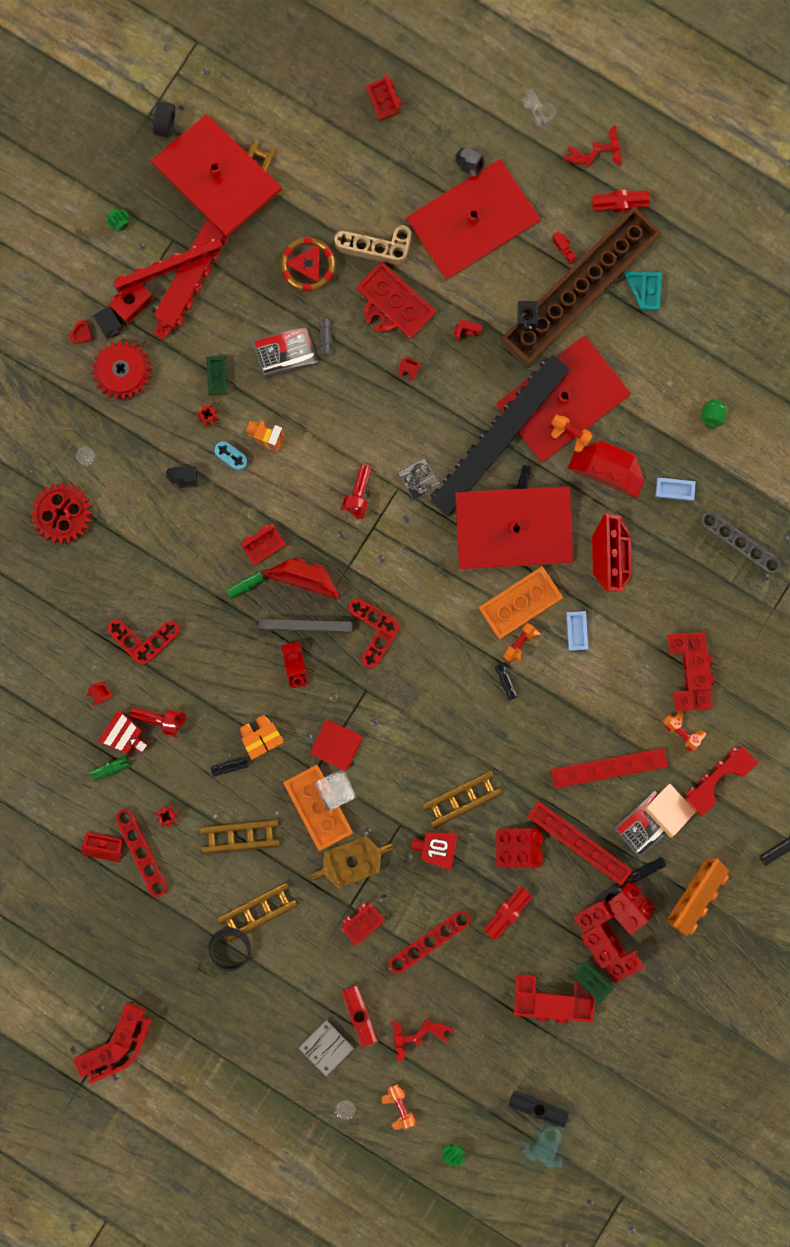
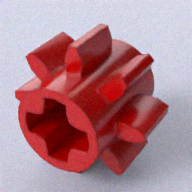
M211 403L209 407H205L202 404L201 411H196L201 416L197 419L198 423L203 421L204 428L207 427V424H211L214 427L215 420H220L215 415L219 410H213ZM210 412L212 417L206 419L204 414L207 415Z
M162 805L161 812L155 811L159 815L155 822L160 821L162 823L161 828L165 824L172 828L171 823L178 822L175 819V815L179 812H173V806H170L167 810ZM168 812H170L169 816L171 817V820H166V822H164L165 818L162 817L163 813L167 814Z

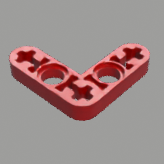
M354 599L349 604L350 613L378 630L362 657L363 665L366 668L373 669L379 664L397 634L399 624L395 619L365 601ZM361 603L363 610H366V607L370 608L366 612L365 618L361 617L363 612L359 610L354 612L353 604ZM372 612H376L379 615V620L375 623L370 622L368 619L369 614ZM382 617H385L387 619L384 622L387 624L393 622V627L396 629L387 632L385 625L382 624L381 628L378 625L381 623ZM378 638H383L386 641V646L382 649L375 646V641ZM372 647L375 651L380 652L381 655L378 656L376 653L374 657L375 664L371 663L368 665L365 658L372 655L373 651H370Z
M112 620L107 627L109 634L140 665H146L151 662L180 632L177 623L167 621L142 643L120 620ZM114 624H116L117 626L121 624L120 630L123 633H125L126 630L128 631L127 634L123 635L121 640L118 639L119 637H121V635L118 632H112L114 630V628L112 627ZM168 625L171 627L175 626V633L166 635L169 638L167 641L159 634L161 631L165 634L168 631L166 628ZM128 637H133L135 640V644L131 648L126 647L124 643ZM158 637L162 640V645L159 648H154L152 640ZM148 644L149 648L155 652L151 654L149 651L146 654L147 659L139 661V652L145 653L148 650L145 646Z

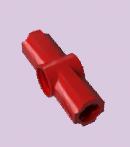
M616 190L609 194L592 195L593 212L613 211L614 213H624L634 206L637 209L650 207L648 190L634 192Z
M519 886L513 895L497 909L495 916L486 924L483 931L496 941L503 931L515 922L521 914V910L529 903L533 896L522 886Z
M358 986L342 990L341 993L361 1047L377 1042ZM362 1011L365 1014L364 1020H355L354 1013Z

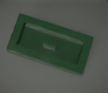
M226 356L206 357L208 395H228Z
M586 961L571 975L599 1004L614 989Z

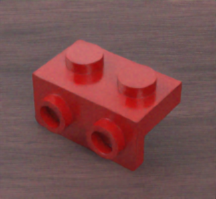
M384 74L383 79L365 85L379 122L400 114L402 102L399 95L395 96L393 91L395 85L392 78L389 79L387 74Z
M273 524L261 527L258 534L247 536L243 539L244 543L241 544L254 567L286 547L285 542Z
M364 902L356 909L358 913L353 918L349 915L341 922L343 926L340 929L355 946L385 921L371 903L367 905Z

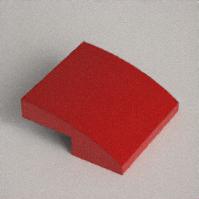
M326 719L309 754L347 772L363 736Z

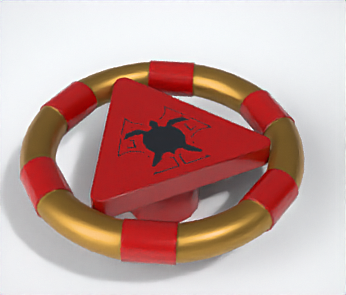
M304 237L293 241L286 247L281 256L280 268L284 279L292 287L301 291H314L325 286L332 278L335 270V258L330 247L316 238ZM301 245H315L310 250L288 261L295 248ZM319 248L323 250L328 259V270L320 281ZM287 265L316 283L302 284L297 282L291 276Z

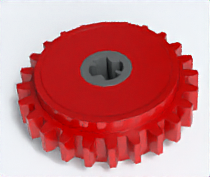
M118 340V345L111 342V347L109 348L104 345L105 351L99 350L100 357L94 356L97 363H92V367L96 369L91 371L92 375L96 376L93 378V381L99 382L96 387L98 389L102 388L101 393L103 395L108 392V398L114 395L116 401H118L119 397L126 401V396H129L132 400L133 394L140 396L139 390L145 391L144 384H150L147 378H152V375L148 373V371H152V367L147 366L151 361L150 359H145L148 356L147 353H142V347L136 349L135 343L129 346L127 340L125 344ZM120 368L125 369L123 374L118 371Z

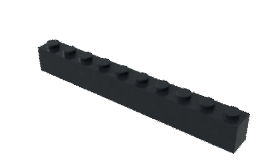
M553 354L550 358L546 356L539 365L541 366L540 370L537 373L534 371L527 379L529 383L525 387L521 386L515 393L517 396L513 402L510 400L504 406L503 410L505 412L493 419L491 422L493 426L490 430L487 431L485 429L479 437L480 442L477 445L473 444L467 451L469 455L465 460L460 459L454 467L456 468L455 472L452 475L449 473L442 481L444 485L440 490L436 488L430 495L432 498L430 500L431 504L447 517L456 509L455 492L471 491L569 373L570 368Z

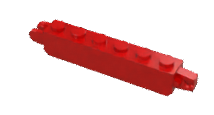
M208 220L205 221L191 247L203 246L205 242L211 239H220L222 245L225 246L229 236L226 238ZM220 253L178 270L155 312L158 321L154 331L156 337L165 340L172 330L175 331L177 327H181L185 319L183 316L186 310L190 311L195 294L198 295L203 286L201 283L204 278L207 279L211 273L210 267L213 262H217Z

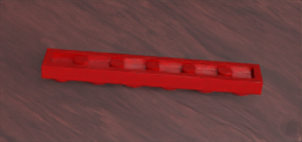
M220 239L208 240L205 242V245L200 247L193 246L187 250L188 252L183 254H173L168 260H158L148 268H138L133 274L128 276L127 274L117 277V280L113 281L118 293H121L223 252L224 249Z
M661 748L552 769L550 772L553 787L556 789L665 768L668 765L665 750Z
M538 801L527 815L530 820L620 886L623 885L633 871Z

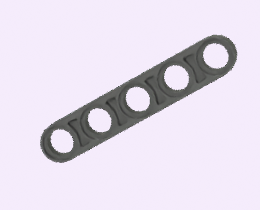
M707 512L701 517L700 524L703 529L767 574H774L779 571L781 563L777 557L713 512ZM706 516L713 517L714 524L712 526H707L704 523ZM721 527L729 529L730 534L728 537L720 535ZM737 538H742L745 541L744 548H738L735 545ZM753 549L760 551L761 557L759 559L751 557ZM769 560H773L776 563V569L773 571L769 570L766 566Z
M260 619L258 630L352 633V622Z

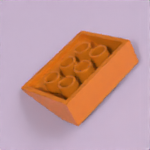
M706 857L665 923L685 936L692 935L698 926L696 922L699 917L703 918L707 913L708 908L706 907L708 903L716 899L719 893L717 889L728 880L729 876L727 874L729 870L718 859Z

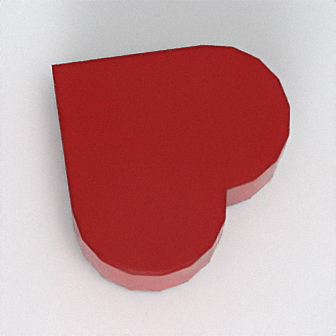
M84 320L78 321L75 324V329L69 334V338L74 344L93 341L90 326Z

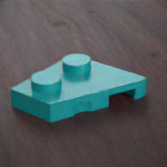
M625 271V276L640 310L660 311L662 272Z

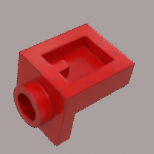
M461 319L459 324H455L453 335H456L455 341L459 342L461 332H465V335L469 337L480 336L483 325Z

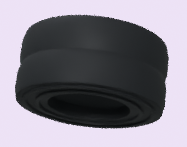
M163 101L158 102L153 121L154 135L171 136L175 122V104Z

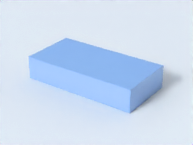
M657 478L655 497L694 501L696 481Z
M586 611L566 612L568 651L588 650Z

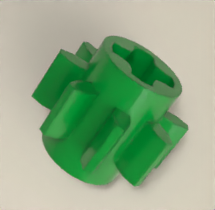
M115 208L108 213L107 218L109 220L106 223L112 231L116 229L118 232H121L129 226L127 220L130 218L124 209L119 211L118 208Z
M448 1143L443 1148L442 1152L444 1155L442 1159L451 1168L455 1164L458 1167L465 1161L463 1156L466 1152L457 1143H454L452 1146Z

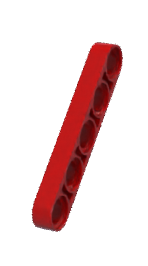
M120 810L116 814L115 819L143 880L152 896H163L167 891V885L141 829L130 810ZM124 812L130 815V821L126 824L121 823L119 819L120 815ZM136 830L138 832V839L136 841L129 840V831ZM140 847L145 848L147 852L146 857L143 859L136 856V851ZM147 865H152L155 868L154 875L147 876L144 869ZM157 882L163 885V891L160 894L154 893L152 889L153 885Z
M458 911L394 955L389 961L390 970L397 974L408 969L465 929L470 923L469 915L465 911ZM459 914H464L467 917V922L464 925L456 923V917ZM447 925L451 928L449 936H442L440 934L442 926ZM428 936L435 939V945L431 948L424 945V939ZM410 948H417L419 950L417 958L412 959L408 956ZM395 959H400L403 962V967L400 970H395L392 967V962Z

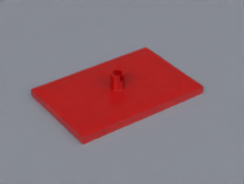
M207 114L151 159V164L226 238L282 191V187Z
M501 159L485 167L478 176L469 177L406 217L407 222L446 281L541 221Z
M585 335L556 357L568 366L570 371L518 433L541 463L545 462L576 438L567 431H564L556 439L551 437V433L555 428L551 425V422L556 414L568 416L569 424L582 432L631 395V392ZM525 380L495 404L502 414L505 412L503 410L504 406L510 400L512 402L517 397L515 393L521 386L525 387L529 383L528 380Z
M570 486L455 492L459 569L573 563ZM517 525L518 530L514 532L513 527Z

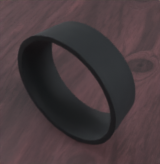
M224 928L217 931L210 939L208 945L211 961L217 968L223 971L230 972L240 969L245 965L251 953L249 938L244 932L236 928ZM225 936L239 938L247 948L246 959L241 964L233 967L220 965L212 957V948L217 940Z

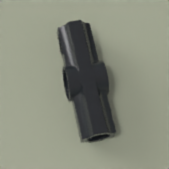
M515 1090L508 1104V1107L564 1128L569 1116V1111ZM542 1104L544 1106L543 1112L535 1113L533 1111L535 1105Z

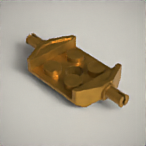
M367 836L327 850L324 852L323 868L310 873L311 877L315 876L312 878V881L327 877L337 888L380 873L381 856H383L382 854L394 851L393 847L389 848L392 844L377 847ZM350 856H354L358 860L357 866L353 868L349 867L346 863Z

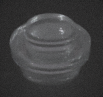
M84 446L76 452V459L81 465L87 466L94 462L95 453L90 447Z
M342 1100L336 1106V1114L342 1120H349L355 1114V1106L349 1100Z

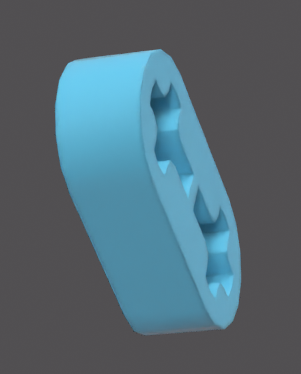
M219 442L215 446L216 456L236 471L246 468V456L227 442ZM226 446V450L230 455L228 456L225 453L220 455L219 448H225ZM234 456L236 459L241 457L243 465L238 464L235 466L236 463L232 457Z

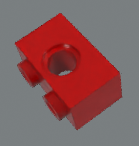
M141 284L114 295L110 300L109 306L128 325L154 298ZM134 297L135 301L132 304H127V298Z

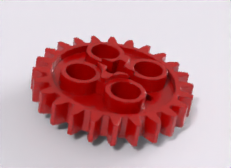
M60 482L59 488L53 483L51 490L46 486L45 494L39 491L41 498L34 497L35 501L38 502L37 505H31L35 509V511L30 512L32 516H35L31 522L37 523L34 529L40 530L38 535H45L46 541L52 538L53 544L57 540H59L61 545L64 544V540L71 544V538L78 541L77 535L84 536L82 530H89L86 523H92V520L88 518V516L93 515L91 511H88V509L92 508V505L86 504L90 499L88 497L82 498L85 493L83 491L78 493L79 488L77 486L71 489L70 483L67 484L66 488H64L62 482ZM61 496L63 498L62 503L54 505V499ZM68 499H71V502L66 506ZM73 506H79L77 514L73 515L70 513ZM64 511L66 514L65 516H59L58 512ZM47 513H52V520L46 522L44 520L45 515ZM64 522H68L70 525L69 529L61 531V525Z

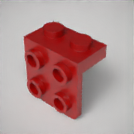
M498 829L496 831L497 867L542 868L543 854L541 853V844L543 842V835L541 829Z
M631 881L627 882L621 892L605 904L606 908L630 935L646 924L655 911L653 902L649 898H645L639 886Z

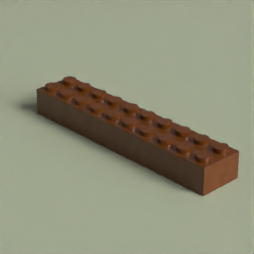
M634 206L537 302V327L533 328L532 331H522L521 328H517L516 323L501 338L500 343L528 369L658 240L661 231ZM526 313L523 316V318L525 320H531L532 316L529 313Z

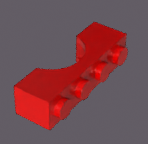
M743 746L733 747L727 753L728 758L724 761H718L713 766L715 770L710 775L708 773L703 775L699 779L701 783L696 788L692 786L685 793L687 796L684 799L699 816H703L716 804L714 787L719 778L725 774H736L743 777L758 764Z

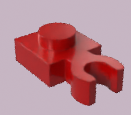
M560 231L554 233L551 241L561 255H564L568 264H572L576 261L577 256L569 248L570 242L565 234L562 235Z

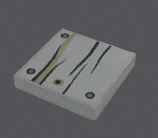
M326 1020L299 1049L327 1076L354 1047Z

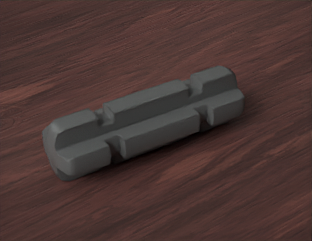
M321 319L320 345L322 347H320V354L322 356H330L332 354L330 347L331 330H329L331 328V321L329 319Z

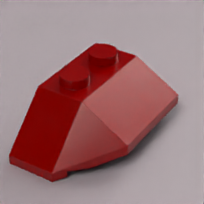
M601 440L585 446L579 453L574 451L567 468L636 499L644 483L636 455Z
M604 514L592 535L593 575L605 591L623 592L624 587L632 576L631 536L626 525L623 523L621 515Z
M295 557L294 560L288 559L266 570L264 573L266 578L336 600L339 598L336 588L322 565L313 563L311 566L305 564V560Z

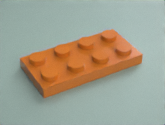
M541 566L478 607V609L500 640L563 599V596L543 566Z
M315 765L283 783L318 851H321L353 834V831L340 806L331 810L328 809L323 799H326L325 795L321 796L322 792L318 782L320 781L322 787L326 789V794L331 795L332 793L324 780L325 778L319 766Z

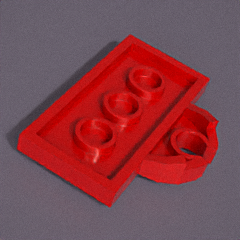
M382 261L356 287V290L369 301L364 311L367 325L371 324V320L374 317L382 319V323L373 328V331L378 333H388L398 328L411 340L437 312Z

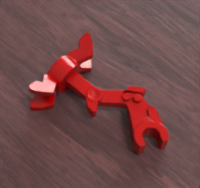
M613 125L608 132L610 144L600 145L593 142L592 146L594 149L587 156L568 146L567 151L571 152L572 156L564 155L563 160L576 165L584 164L588 168L593 164V159L599 153L612 151V162L621 166L622 156H620L621 151L616 133V125Z
M426 1019L422 1023V1028L416 1034L402 1036L401 1031L403 1027L396 1021H392V1027L395 1028L393 1031L395 1050L398 1052L396 1059L401 1062L406 1055L402 1049L404 1048L403 1043L415 1042L418 1045H423L420 1039L428 1031L443 1041L448 1042L449 1039L444 1037L443 1033L447 1030L453 1032V1029L438 1022L437 1024L432 1023L429 1019Z

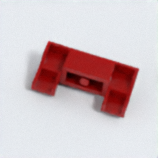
M705 632L667 635L669 654L683 653L686 691L673 692L674 712L713 709L711 689L714 685V675L710 674L712 656L708 654L706 648Z
M602 899L577 912L573 917L583 932L581 935L583 943L592 952L595 962L602 969L606 968L616 983L627 976L630 977L641 971L646 965L641 963L635 954L636 950L626 954V950L607 922L614 915L609 913L604 905L605 901Z
M516 974L514 1016L536 1017L537 1021L540 1022L556 1019V1023L568 1024V1020L593 1023L594 998L576 980H574L573 995L535 992L536 976Z

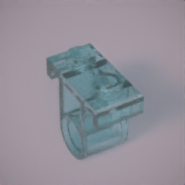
M545 1124L540 1130L533 1150L530 1149L529 1144H524L522 1151L526 1154L525 1158L534 1162L537 1159L541 1160L545 1166L555 1169V1167L561 1168L563 1163L562 1157L558 1156L557 1160L554 1159L561 1140L559 1129L554 1124ZM548 1131H555L556 1135L553 1139L548 1140L545 1138Z

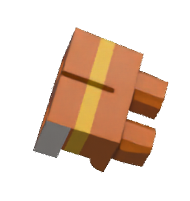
M261 420L259 424L250 421L246 429L248 436L254 438L257 445L279 452L285 437L282 427L275 425L274 429L271 430L266 428Z
M265 715L256 719L260 727L259 730L253 732L249 723L240 728L243 736L242 741L251 760L268 752L266 747L271 751L285 743L275 725L270 723ZM260 736L262 737V739H263V741H264L266 747L264 746L262 740L260 739Z

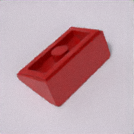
M86 832L81 847V854L83 856L120 862L124 839Z

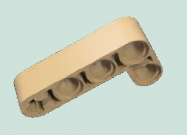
M398 226L394 231L391 242L341 231L335 236V247L341 253L401 265L407 258L411 232L406 226ZM404 233L407 235V238L401 240L397 236ZM345 239L346 242H344V245H341L340 242ZM359 243H364L366 248L358 249L356 246ZM382 247L385 251L383 253H376L375 249ZM400 251L403 253V256L397 258L393 253Z

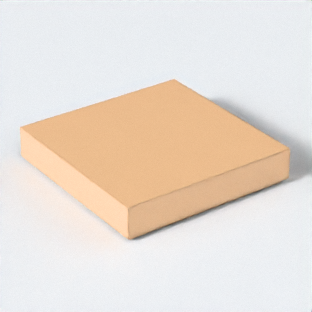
M668 784L644 809L670 838L696 813L671 784Z

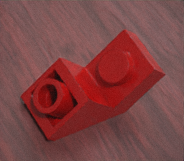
M300 642L281 645L290 689L309 685Z

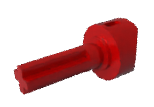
M360 465L352 496H344L340 511L346 510L356 519H364L368 507V502L363 499V495L371 471L369 465Z
M132 708L129 715L132 719L163 726V734L178 738L177 731L186 722L185 713L171 709L165 716Z

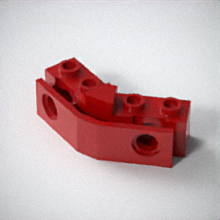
M130 1002L126 1003L111 1041L73 1059L80 1078L89 1075L90 1080L88 1082L90 1085L131 1065L139 1056L153 1021L152 1017H144L145 1008ZM141 1021L143 1022L141 1026V1031L136 1037L134 1034L136 1032L139 1022ZM133 1042H137L133 1056L126 1063L114 1068L112 1063L118 1062L128 1052ZM105 1064L106 1066H108V1068L96 1074H94L93 1072L94 1069L99 1068Z

